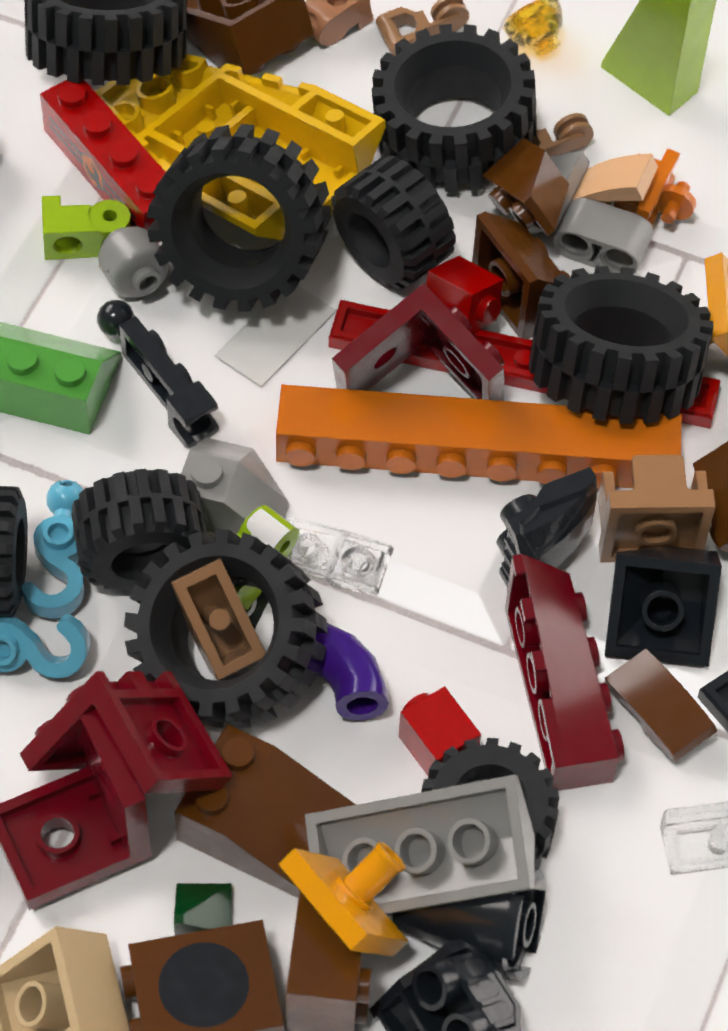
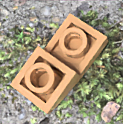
M653 154L622 156L588 168L571 201L576 198H589L611 205L613 201H643L658 168Z

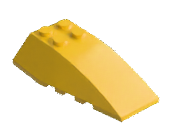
M187 53L182 65L178 69L171 68V74L161 77L153 74V80L141 83L137 78L130 79V85L117 86L116 81H109L96 91L165 172H167L184 148L187 149L196 137L205 132L209 138L217 127L229 125L231 136L235 134L241 124L255 125L254 137L258 138L263 136L267 128L279 132L277 145L286 149L293 140L303 148L297 160L303 165L310 159H313L318 166L319 171L313 179V183L318 184L326 181L329 195L322 206H331V214L333 209L331 199L334 196V191L371 165L386 128L385 119L319 86L301 82L298 87L283 84V79L280 76L265 73L262 78L243 74L242 67L227 63L221 68L208 66L206 58ZM225 176L204 185L201 196L202 207L255 236L282 240L284 238L285 221L282 209L275 197L259 183L244 177Z

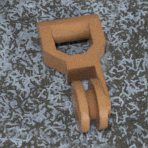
M438 0L430 10V15L434 22L429 23L423 10L415 12L404 7H398L380 14L375 19V23L390 53L396 56L395 44L403 38L412 44L416 42L415 32L427 28L430 36L440 34L439 25L452 24V32H455L468 22L470 14L463 0ZM409 25L416 29L414 32L402 36L397 27Z
M572 113L560 119L554 126L553 133L557 141L553 142L547 129L544 128L541 130L537 129L536 136H534V144L545 150L549 157L584 148L593 139L594 131L584 114Z

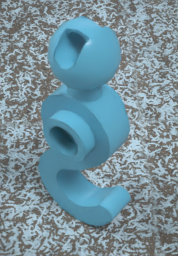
M58 480L50 486L46 495V505L54 515L43 520L36 527L33 534L35 555L52 575L67 584L66 588L58 594L49 595L43 593L32 582H26L22 585L23 600L28 609L37 616L48 619L62 618L65 614L73 613L81 605L85 595L83 575L77 565L78 555L71 515L74 500L79 499V494L83 491V488L76 481Z
M71 614L63 615L57 624V630L70 643L71 652L67 656L58 657L48 652L39 636L24 622L16 617H0V672L14 671L21 667L27 659L33 669L43 676L55 679L69 677L80 669L89 655L91 642L88 630L80 620Z

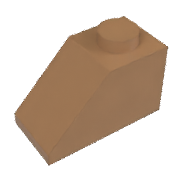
M217 559L171 582L186 624L209 672L214 677L220 680L264 657L265 651L221 559Z

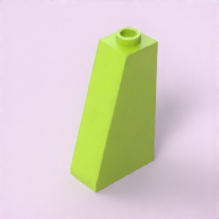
M639 0L603 58L601 68L670 116L699 91L717 0Z

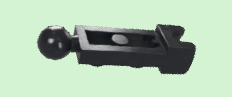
M115 299L105 302L99 308L96 320L101 332L108 337H115L121 340L122 355L167 410L168 427L186 448L193 447L205 437L210 438L217 433L219 426L210 413L218 410L219 407L199 380L193 383L187 369L181 363H173L167 355L166 347L161 337L155 330L148 331L135 316L129 304Z

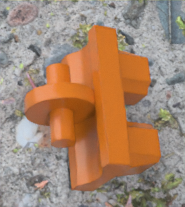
M667 148L661 160L654 158L658 168L643 201H614L613 206L644 217L650 222L651 226H653L659 212L662 213V221L667 224H672L674 220L690 218L696 208V199L689 192L690 185L685 181H679L677 185H674L675 176L673 170L679 160L680 153Z

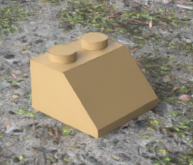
M55 926L0 965V1031H130L107 934Z

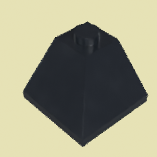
M673 546L616 552L604 656L632 659L644 649H647L660 662L709 667L722 569L718 552Z

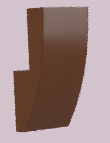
M644 649L604 678L610 693L640 720L644 733L675 762L717 732L715 724L696 700L647 649Z

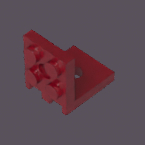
M425 283L420 285L331 358L337 388L368 391L425 344L475 399L504 401L505 379L502 366L505 364V361L491 343L485 341L481 344L470 333L471 324L457 307L452 305L448 309Z
M96 671L84 685L77 687L67 696V703L52 719L44 722L36 729L35 737L19 753L28 771L73 770L87 767L80 716L97 709L144 794L220 790L233 777L172 671H164L155 681H147L142 671H126L117 682H110L104 671Z
M97 709L80 716L87 767L0 803V848L29 910L152 858L146 799ZM54 828H66L74 834L72 841L62 848L47 846L43 842V838L47 832Z

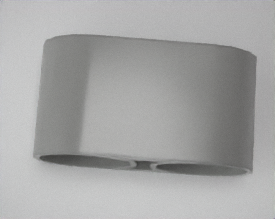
M576 198L571 201L553 239L556 250L570 260L594 268L595 266H608L611 273H620L621 267L632 268L635 274L654 232L650 222L642 216L593 199Z

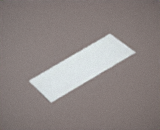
M298 285L289 296L285 297L281 293L274 305L264 309L262 307L214 356L262 387L337 310Z

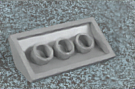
M517 775L305 814L309 852L338 858L349 872L375 848L379 841L388 845L401 858L406 868L399 872L373 898L386 915L534 889L535 834Z

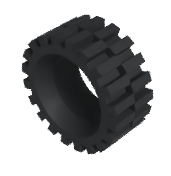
M24 0L26 57L28 61L32 60L33 66L38 70L47 68V75L57 78L64 74L67 75V81L80 83L82 79L91 80V85L104 86L105 81H116L117 86L130 85V79L137 78L141 83L152 81L153 74L161 77L171 74V68L178 69L182 65L183 59H186L187 0Z
M452 24L439 25L440 34L430 36L427 28L415 32L416 42L411 44L405 38L395 44L396 56L386 52L380 59L381 70L375 69L373 73V88H371L373 111L375 115L385 119L386 123L385 131L378 146L380 154L384 153L386 158L394 156L400 161L408 162L415 170L417 169L422 173L433 187L436 182L444 183L445 192H458V183L469 182L471 191L483 188L482 178H484L482 175L523 138L534 144V136L537 133L536 84L534 70H531L530 59L525 52L519 55L518 44L509 38L503 44H500V32L488 28L484 36L478 35L477 25L464 24L463 32H452ZM454 97H465L481 101L495 111V113L479 122L458 127L434 126L416 119V116L430 104Z
M241 124L233 136H231L229 125L215 128L209 138L205 132L196 137L187 149L184 148L158 182L153 192L156 196L148 207L147 218L155 219L147 230L149 242H162L154 254L159 266L161 267L171 262L174 269L168 278L177 287L184 280L188 281L194 286L188 296L198 302L201 301L205 293L214 296L213 308L226 310L231 300H237L238 312L251 311L259 298L264 309L274 305L281 293L285 297L289 296L295 291L300 280H304L329 232L325 228L331 220V206H322L329 195L326 181L318 184L313 183V179L319 171L318 166L313 159L302 165L297 160V157L303 148L293 140L286 149L276 144L280 133L267 128L261 138L254 137L255 125ZM225 176L244 177L259 183L275 197L282 209L285 221L284 238L275 245L260 250L242 249L225 242L210 228L203 214L201 196L204 185Z
M595 266L593 274H589L584 268L572 270L571 279L564 274L555 277L553 285L547 283L543 288L542 296L539 299L529 356L530 374H535L534 382L539 389L548 387L547 396L554 402L563 399L568 400L567 409L579 414L585 408L593 411V419L606 421L607 415L619 417V423L633 424L634 417H642L646 424L659 421L660 413L671 419L680 414L681 407L688 410L694 404L695 397L698 398L713 332V321H709L711 313L707 306L699 307L700 298L693 292L682 295L683 286L674 281L666 285L660 283V275L647 272L645 277L633 275L634 269L621 267L620 273H611L608 266Z
M215 529V540L203 532L188 535L191 546L188 550L173 542L163 549L169 561L162 567L151 560L142 571L152 578L146 589L134 584L129 597L140 604L138 614L125 612L124 627L137 634V639L125 641L127 655L141 662L133 670L142 671L147 681H155L164 671H172L200 721L214 727L224 728V723L238 729L251 727L250 718L252 717L267 723L278 717L273 708L277 703L291 709L301 700L292 691L297 683L301 682L311 687L317 677V674L307 669L310 659L323 661L326 647L315 640L316 633H328L327 618L315 611V608L322 606L323 602L318 591L307 584L310 578L302 569L293 564L291 560L272 546L266 545L257 537L244 532L240 538L230 530ZM217 559H221L233 586H252L259 588L264 593L271 606L274 621L271 643L259 663L239 677L222 681L206 679L194 665L189 651V628L171 584L172 581Z

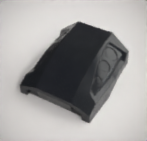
M591 467L544 484L537 496L533 494L522 495L510 501L501 510L500 518L506 530L499 535L496 544L504 557L499 574L507 588L512 555L524 554L557 568L579 546L592 525L597 501L596 475Z
M462 939L445 943L428 959L399 978L369 1008L373 1018H379L386 1031H521V1006L493 961Z

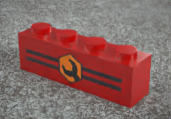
M82 79L80 83L65 80L41 92L40 101L44 131L103 200H117L129 208L131 227L138 226L148 230L155 220L147 218L148 207L156 196L153 192L158 182L166 173L85 79Z

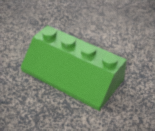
M0 322V412L90 435L121 361V352Z

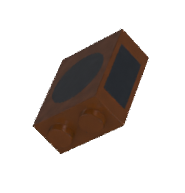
M263 919L128 944L130 964L120 966L125 1000L136 999L139 1011L138 1018L129 1019L130 1031H284V1022Z

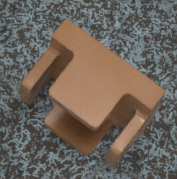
M681 455L633 456L631 461L633 490H615L614 472L602 473L598 494L601 526L598 545L600 563L615 562L616 552L660 546L705 549L715 511L713 489H708L705 470L694 472L691 489L687 487L684 458Z

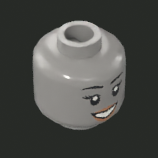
M138 226L114 230L104 240L98 254L101 271L117 293L127 298L143 297L156 291L166 279L169 263L161 267L159 266L154 254L160 245L158 242L150 243L147 229Z

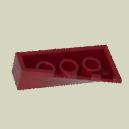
M524 554L512 555L505 612L544 768H549L554 777L552 788H558V791L612 783L618 761L624 760V744L620 730H611L607 715L611 714L612 711L611 695L607 683H599L595 668L599 667V652L595 638L587 637L583 623L587 622V608L582 592L575 593L570 573Z

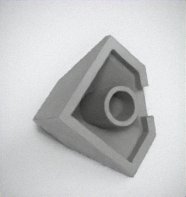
M205 437L189 450L181 474L186 477V480H192L197 485V490L200 491L206 530L208 532L215 533V529L230 530L237 534L245 519L262 505L269 506L283 518L285 517L288 500L253 448Z

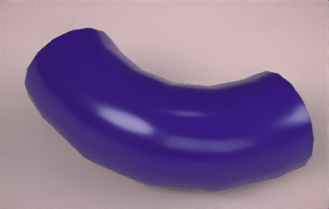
M327 623L328 633H316L315 638L316 641L326 647L324 660L320 661L311 658L307 669L323 677L332 687L337 713L342 717L351 720H366L381 715L387 710L389 700L388 691L376 657L355 635Z

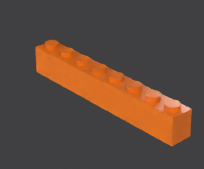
M281 384L276 428V462L290 463L300 467L312 464L339 466L345 470L365 468L389 470L396 474L419 472L440 474L448 478L472 476L490 478L500 482L525 480L539 481L543 484L591 467L596 475L597 489H600L602 473L612 471L614 472L615 487L633 489L631 471L633 456L681 455L682 414L669 419L660 413L658 422L648 424L645 423L642 417H634L633 424L619 423L618 416L607 415L606 421L592 418L593 411L584 408L578 414L567 409V405Z

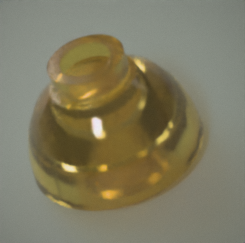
M536 0L525 5L505 20L503 25L504 32L519 46L534 50L537 57L555 50L561 45L558 38L563 24V11L560 1Z

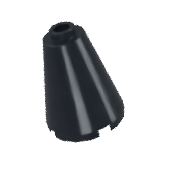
M534 868V889L389 915L392 916L393 923L399 930L439 948L447 942L462 939L488 956L502 977L522 981L531 969L530 967L521 966L525 952L536 954L544 922L546 891L535 889V880L544 879V874L541 870Z

